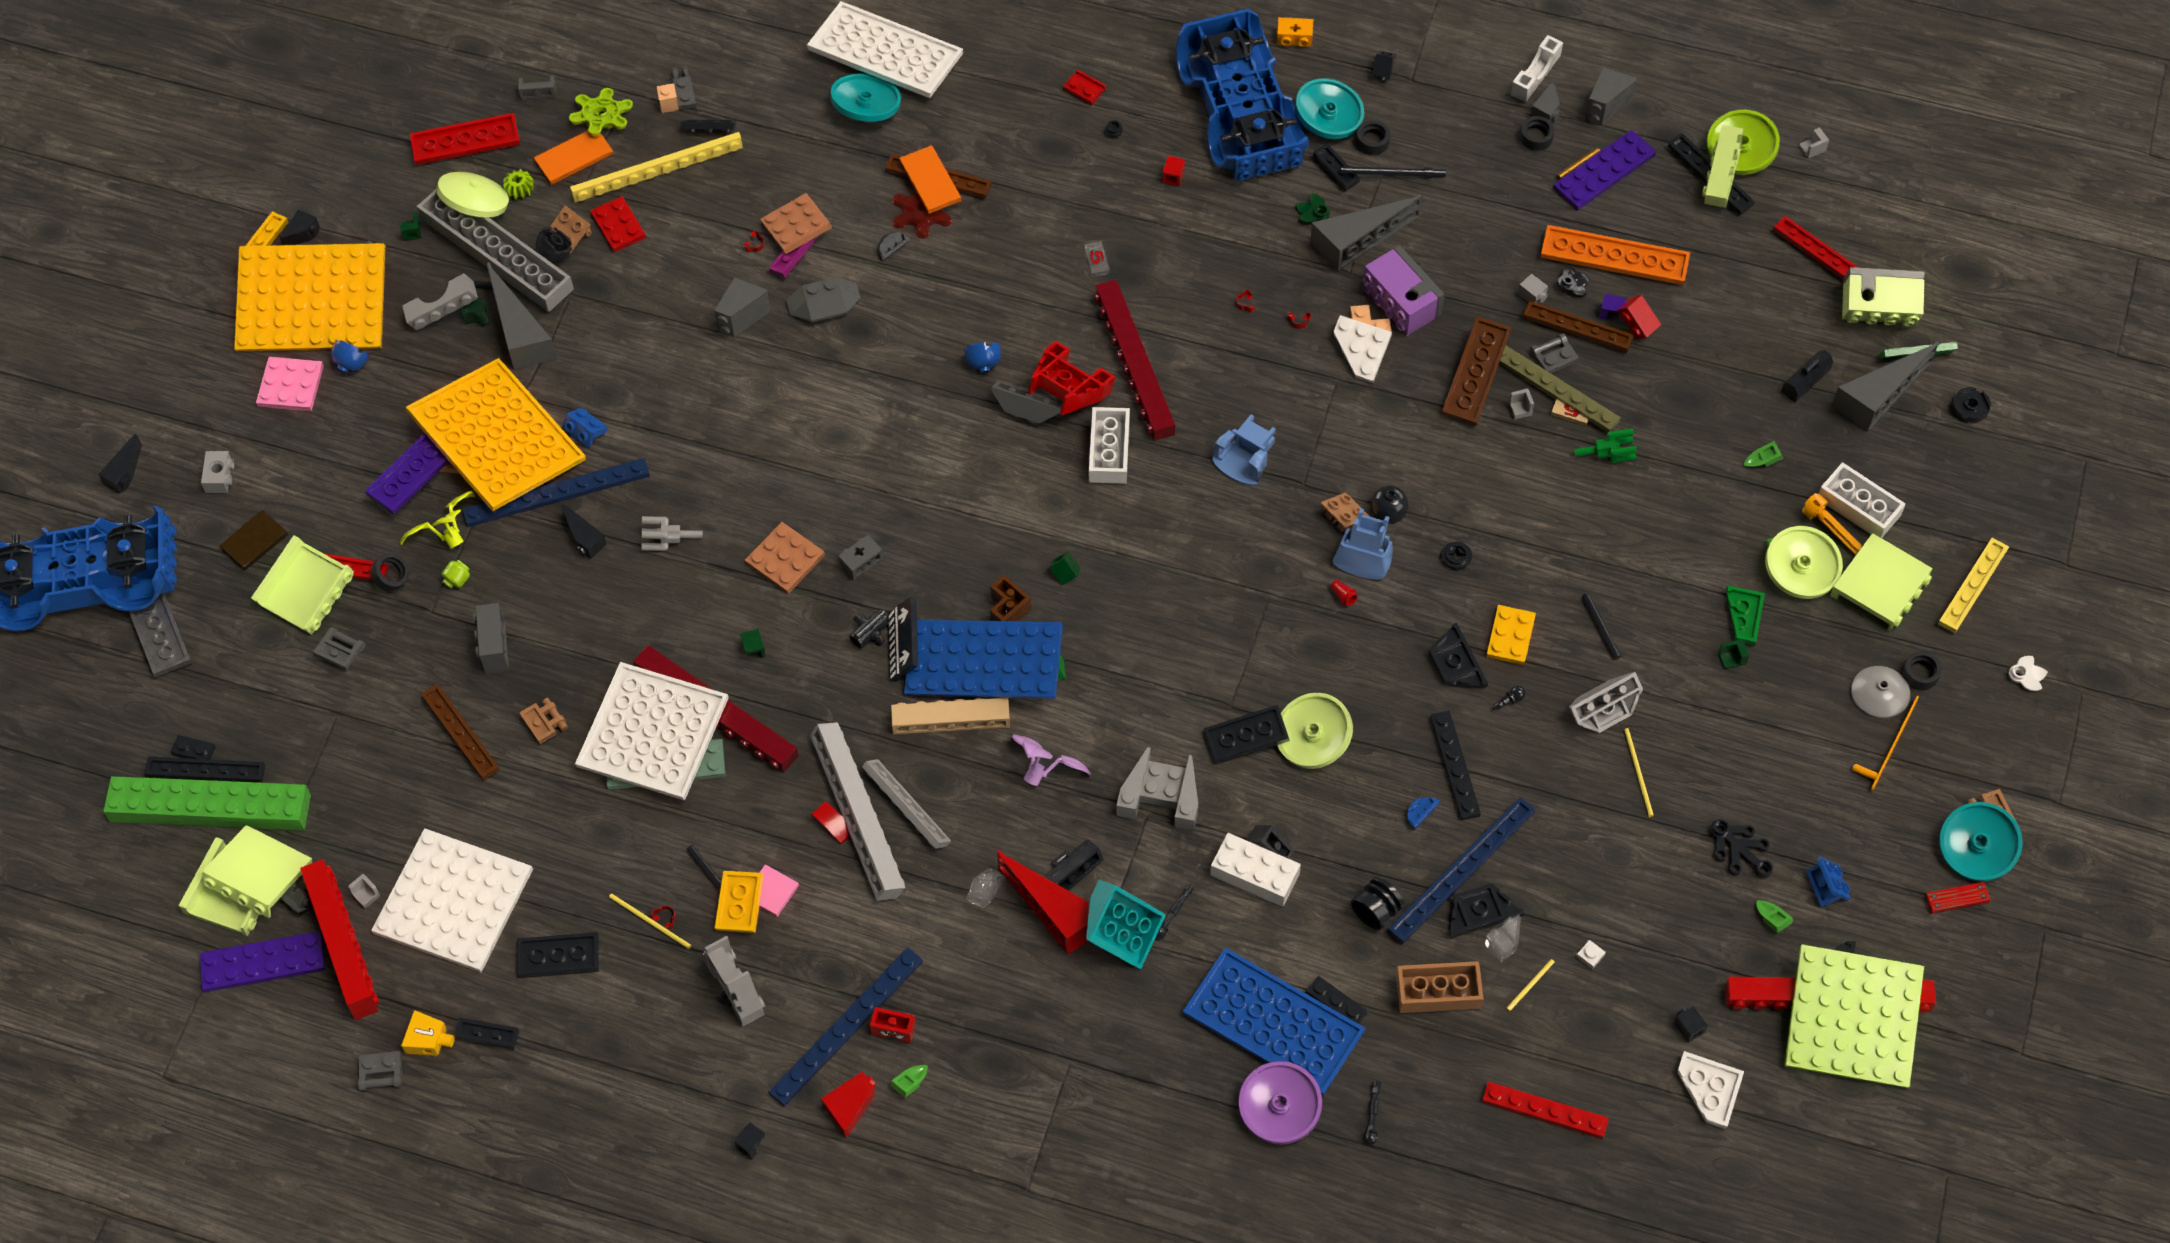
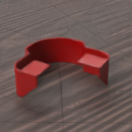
M758 231L751 232L752 237L758 235L763 243L759 247L753 246L750 248H746L751 245L750 242L744 243L746 252H759L764 248L763 237L760 236Z
M1245 290L1237 296V307L1242 311L1246 310L1251 313L1256 307L1251 305L1250 307L1241 306L1238 303V299L1243 298L1245 294H1248L1246 297L1248 300L1253 296L1249 290Z
M1292 312L1288 313V320L1294 328L1301 329L1306 327L1307 322L1311 320V313H1306L1302 317L1306 320L1303 324H1296L1292 321L1296 318Z
M661 906L660 909L652 911V918L654 921L660 920L659 915H653L660 913L664 909L671 910L673 913L674 910L670 906ZM675 913L672 916V921L676 918ZM674 921L671 925L670 923H665L666 929L673 928Z

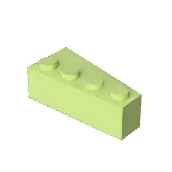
M1722 125L1719 139L1715 143V156L1712 155L1710 166L1712 168L1707 173L1706 181H1708V185L1703 188L1704 204L1726 208L1742 148L1743 128Z

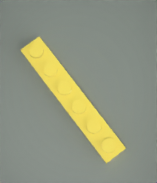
M1991 538L1938 625L1953 633L1957 632L2006 554L2009 546Z

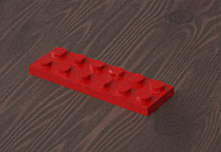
M514 113L410 133L416 165L520 145Z

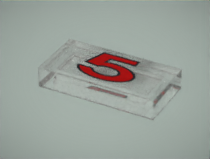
M1102 241L1084 244L1092 277L1110 274Z

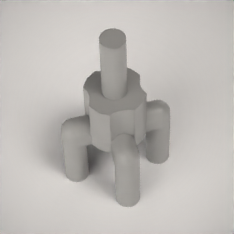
M642 516V524H661V528L657 529L642 528L643 539H661V543H642V551H666L668 543H680V538H703V531L680 530V525H669L667 517Z

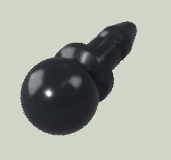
M1519 685L1514 686L1510 692H1506L1507 696L1495 703L1493 709H1500L1510 702L1514 704L1516 701L1523 700L1526 695L1525 689Z

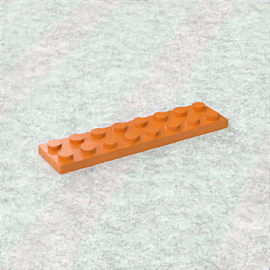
M1547 225L1540 258L1684 285L1690 252Z

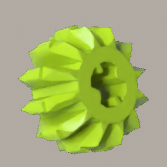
M513 169L512 174L507 173V177L503 178V188L509 197L514 196L516 200L518 197L524 199V195L530 196V191H533V178L527 171L523 172L520 169L516 172Z

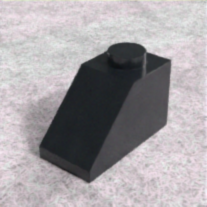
M1379 51L1376 54L1373 75H1376L1377 79L1387 80V78L1391 77L1396 53Z
M298 210L279 235L282 245H298L311 241L320 229L317 217Z
M1256 825L1246 840L1290 859L1295 851L1271 825Z

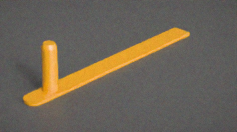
M1919 696L1916 697L1880 772L1876 773L1858 764H1854L1852 768L1854 772L1875 780L1871 791L1874 790Z

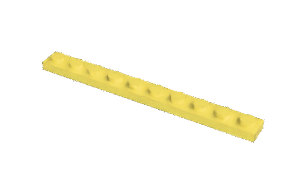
M737 132L571 186L573 199L575 202L584 201L612 190H618L624 186L636 184L664 173L743 148L741 136Z

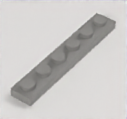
M878 759L866 761L862 767L867 772V775L890 797L892 803L898 806L904 816L915 825L916 830L924 835L928 843L935 849L948 846L951 840Z

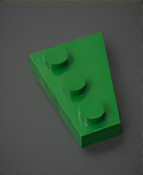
M1727 585L1726 593L1735 640L1743 639L1745 644L1755 646L1765 593Z

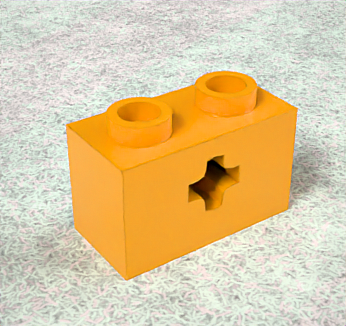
M1279 17L1277 45L1312 47L1313 19Z

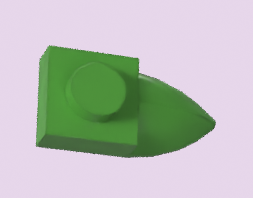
M1775 441L1750 454L1744 462V466L1756 467L1765 464L1767 467L1783 459V456Z
M1760 900L1756 901L1757 909L1763 916V922L1778 933L1793 923V918L1775 904Z
M918 1065L905 1070L891 1080L890 1086L906 1098L920 1087L921 1081L927 1074L928 1066Z

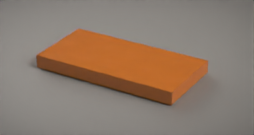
M586 131L534 157V160L549 183L553 185L613 155V150L601 133L599 136L594 137L589 131Z
M932 145L900 157V163L929 214L961 201L959 192Z

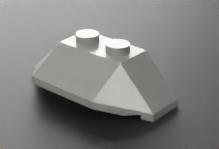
M1631 672L1610 679L1577 697L1569 708L1577 725L1600 733L1632 715L1643 688L1636 672Z

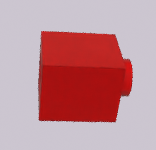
M1172 156L1167 157L1162 183L1180 187L1185 171V159Z

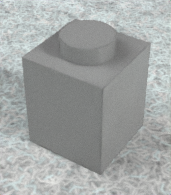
M1531 274L1519 285L1518 295L1528 303L1529 300L1543 303L1548 296V286Z

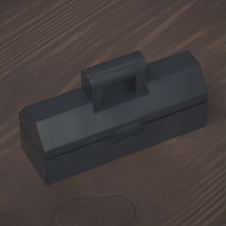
M1826 350L1818 351L1783 384L1781 392L1796 403L1831 370L1833 365L1831 354Z
M1085 840L1071 853L1067 850L1063 851L1051 862L1054 868L1044 877L1069 891L1104 860L1099 847L1091 841Z

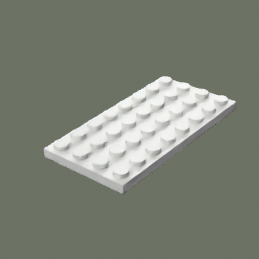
M840 1L807 44V50L928 98H931L963 54L962 48Z

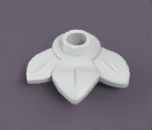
M2024 656L2019 659L2016 665L2010 668L2009 677L2012 681L2021 683L2027 690L2039 691L2042 689L2040 681L2045 678L2048 671L2035 666L2033 656Z

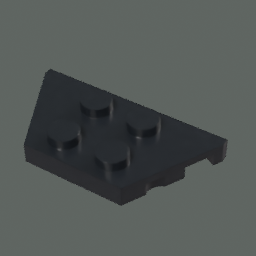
M1454 623L1452 628L1440 638L1439 642L1429 649V655L1444 685L1485 688L1488 686V682L1458 624Z
M1493 883L1455 894L1450 937L1453 938L1524 916V911L1521 908L1518 909L1511 902V899L1507 895L1502 894L1500 889Z

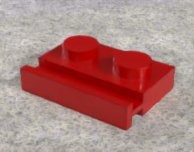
M1078 69L1063 85V91L1091 106L1102 95V92L1106 90L1105 84Z

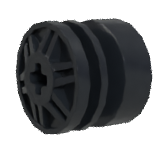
M1375 876L1364 887V891L1361 890L1350 901V905L1356 916L1364 924L1373 930L1380 931L1390 922V918L1394 917L1404 907V900L1393 885L1383 878Z

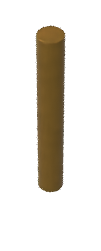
M1598 147L1594 148L1556 175L1558 180L1600 152V149Z

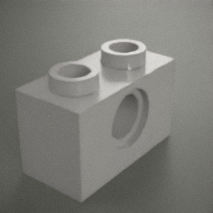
M206 451L201 480L205 493H228L229 485L232 484L231 470L234 469V459L230 457L228 451Z

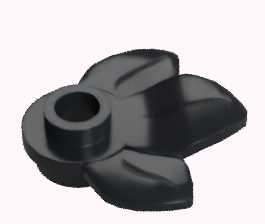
M1567 267L1562 271L1561 277L1557 281V287L1564 293L1571 291L1575 295L1584 296L1587 295V290L1584 286L1589 283L1590 278L1585 273H1576L1573 267Z

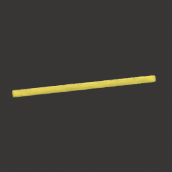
M1626 728L1624 732L1649 817H1653V811L1629 729Z
M610 894V899L617 902L618 904H620L633 914L637 915L653 927L657 928L670 938L674 939L687 949H690L691 944L687 943L674 933L670 932L669 930H667L654 920L650 919L637 909L633 908L617 896Z

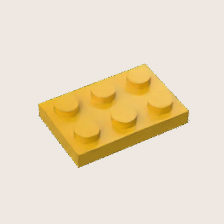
M1498 605L1486 657L1524 666L1536 613Z
M723 871L715 923L717 931L756 932L764 878L762 873Z

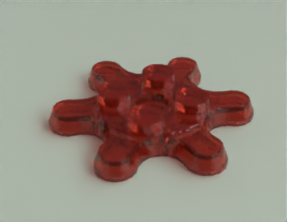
M917 191L912 196L896 194L892 199L893 204L903 210L902 214L896 216L893 220L895 228L901 229L906 225H913L916 227V235L924 239L929 236V227L932 224H940L944 227L952 224L951 216L942 212V209L930 214L927 209L923 212L918 211L919 206H925Z

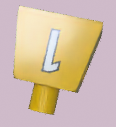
M414 1011L402 1043V1048L405 1054L436 1056L439 1054L441 1046L452 1047L455 1038L454 1035L446 1034L447 1028L442 1021Z

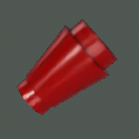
M1339 580L1332 582L1330 588L1343 605L1351 606L1356 602L1358 595L1355 589Z

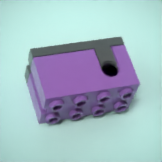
M1400 245L1365 266L1364 291L1371 295L1376 305L1381 306L1386 316L1396 323L1397 328L1407 336L1442 315L1445 294Z

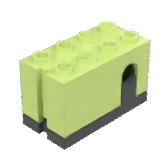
M1850 267L1843 278L1842 320H1847L1849 323L1866 321L1867 324L1884 322L1885 325L1902 323L1903 326H1913L1923 315L1925 272Z

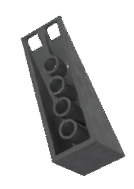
M1421 195L1313 222L1310 244L1337 271H1340L1417 219L1420 212ZM1416 212L1414 216L1407 217L1411 213Z
M490 262L487 263L514 370L557 359L551 337L491 268Z
M1936 341L1929 347L1839 386L1831 407L1868 432L1932 363L1939 342Z

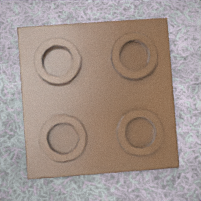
M566 205L550 226L553 227L551 230L555 232L560 230L571 240L572 244L570 247L572 251L583 236L589 237L592 233L590 230L591 224Z
M1346 492L1320 503L1322 505V513L1334 525H1337V528L1342 533H1345L1347 528L1351 529L1350 526H1353L1361 508Z

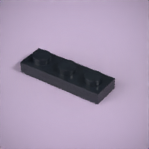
M683 120L681 122V129H686V132H697V129H703V132H714V129H721V132H732V129L736 127V120Z
M1328 143L1313 151V157L1345 190L1360 182V177L1357 174H1340V166H1349Z
M1320 976L1306 990V994L1357 1024L1367 1015L1368 1010Z
M459 1017L454 1038L456 1040L514 1050L520 1031L516 1027Z

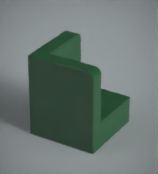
M417 211L413 212L414 220L402 222L400 225L404 241L422 238Z
M1068 551L1054 558L1049 566L1062 585L1077 577L1081 569Z
M759 629L740 633L745 654L760 651L762 657H766Z
M1743 639L1720 645L1718 655L1724 669L1747 664L1749 653Z

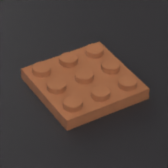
M807 193L760 219L785 254L832 228L830 222Z
M781 522L745 559V564L789 594L824 558L825 552Z

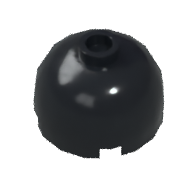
M544 227L536 238L535 247L538 253L548 261L560 262L572 251L570 247L572 242L562 231L557 230L555 232L551 230L553 227Z
M1387 485L1379 488L1374 493L1371 500V512L1376 519L1384 521L1387 516L1389 517V524L1400 522L1407 514L1408 498L1399 487Z

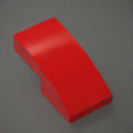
M825 801L812 813V818L827 830V833L840 845L851 836L844 818L828 802Z

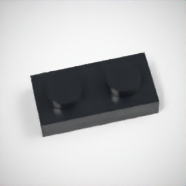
M178 735L170 752L172 755L182 758L211 759L216 747L213 743Z

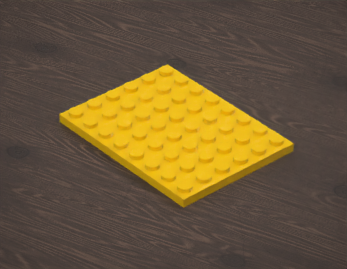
M385 244L239 246L235 351L332 350L336 339L339 342L341 340L354 345L359 349H382Z
M499 358L406 407V412L492 511L586 460L584 453Z

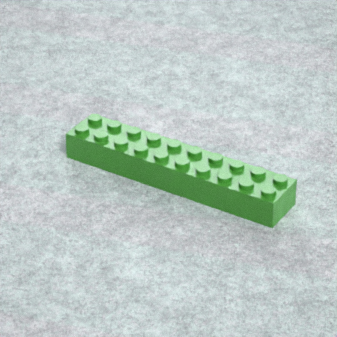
M111 776L104 814L109 822L234 828H244L247 825L257 829L305 831L311 794L307 786L301 784Z

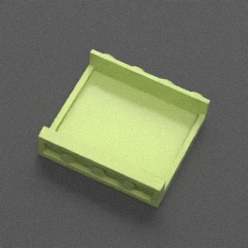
M1872 533L1835 583L1830 596L1836 600L1840 595L1890 624L1888 631H1891L1894 626L1898 627L1903 619L1901 615L1904 612L1906 614L1909 612L1913 605L1911 603L1912 600L1919 598L1923 591L1921 590L1922 586H1927L1931 581L1932 576H1930L1932 568Z
M293 536L251 599L257 605L312 635L314 631L319 629L325 615L331 611V606L335 600L341 596L345 585L351 581L354 571L348 565L337 562L305 544L300 538Z
M246 825L202 871L203 884L208 889H213L224 897L237 901L241 906H246L257 914L270 918V908L302 875L300 868L311 864L312 858Z
M216 837L183 896L179 907L183 914L248 936L250 931L254 930L259 914L246 906H241L231 898L224 897L213 889H208L203 884L202 871L227 846L222 839Z

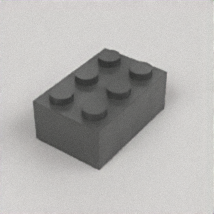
M499 603L476 606V613L473 614V620L477 626V630H474L476 642H478L476 656L479 658L480 667H484L486 674L509 671L506 625Z

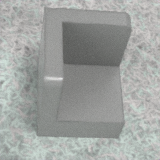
M1819 127L1813 130L1811 139L1800 143L1799 147L1807 158H1811L1826 151L1829 139Z
M1529 389L1511 392L1508 405L1514 420L1532 416L1534 402Z
M364 874L348 886L352 896L364 909L380 897L376 886Z

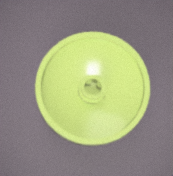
M451 172L443 175L438 181L436 191L439 198L456 211L475 217H495L501 215L507 209L509 197L506 191L496 182L486 177L468 172Z
M1794 526L1781 531L1771 541L1765 556L1766 569L1774 584L1788 595L1801 599H1813L1825 595L1833 589L1842 573V556L1837 545L1825 533L1812 527Z
M1309 693L1291 701L1281 712L1290 741L1277 746L1284 757L1292 764L1307 769L1321 768L1336 761L1348 748L1353 733L1352 719L1346 707L1337 698L1325 693Z

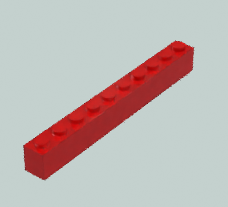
M1728 977L1725 984L1727 1007H1733L1736 1010L1744 1008L1785 1010L1786 1008H1792L1796 978ZM1934 980L1922 981L1919 1013L1932 1011L1936 1004Z

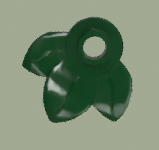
M1311 194L1310 202L1296 203L1298 212L1302 214L1299 220L1305 223L1325 220L1330 216V210L1325 205V200L1317 194Z

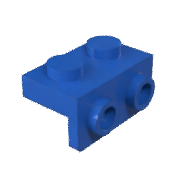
M578 408L566 414L562 428L589 448L592 446L593 439L605 434L608 427L585 409Z

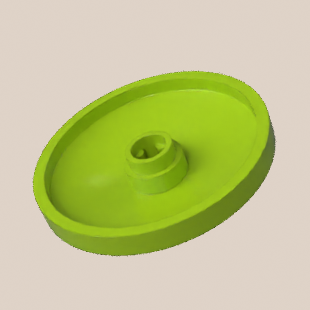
M1752 110L1728 112L1719 117L1709 130L1707 149L1712 158V155L1715 156V143L1719 139L1722 125L1743 128L1742 148L1735 174L1744 175L1759 172L1768 167L1777 156L1780 143L1778 130L1768 117Z

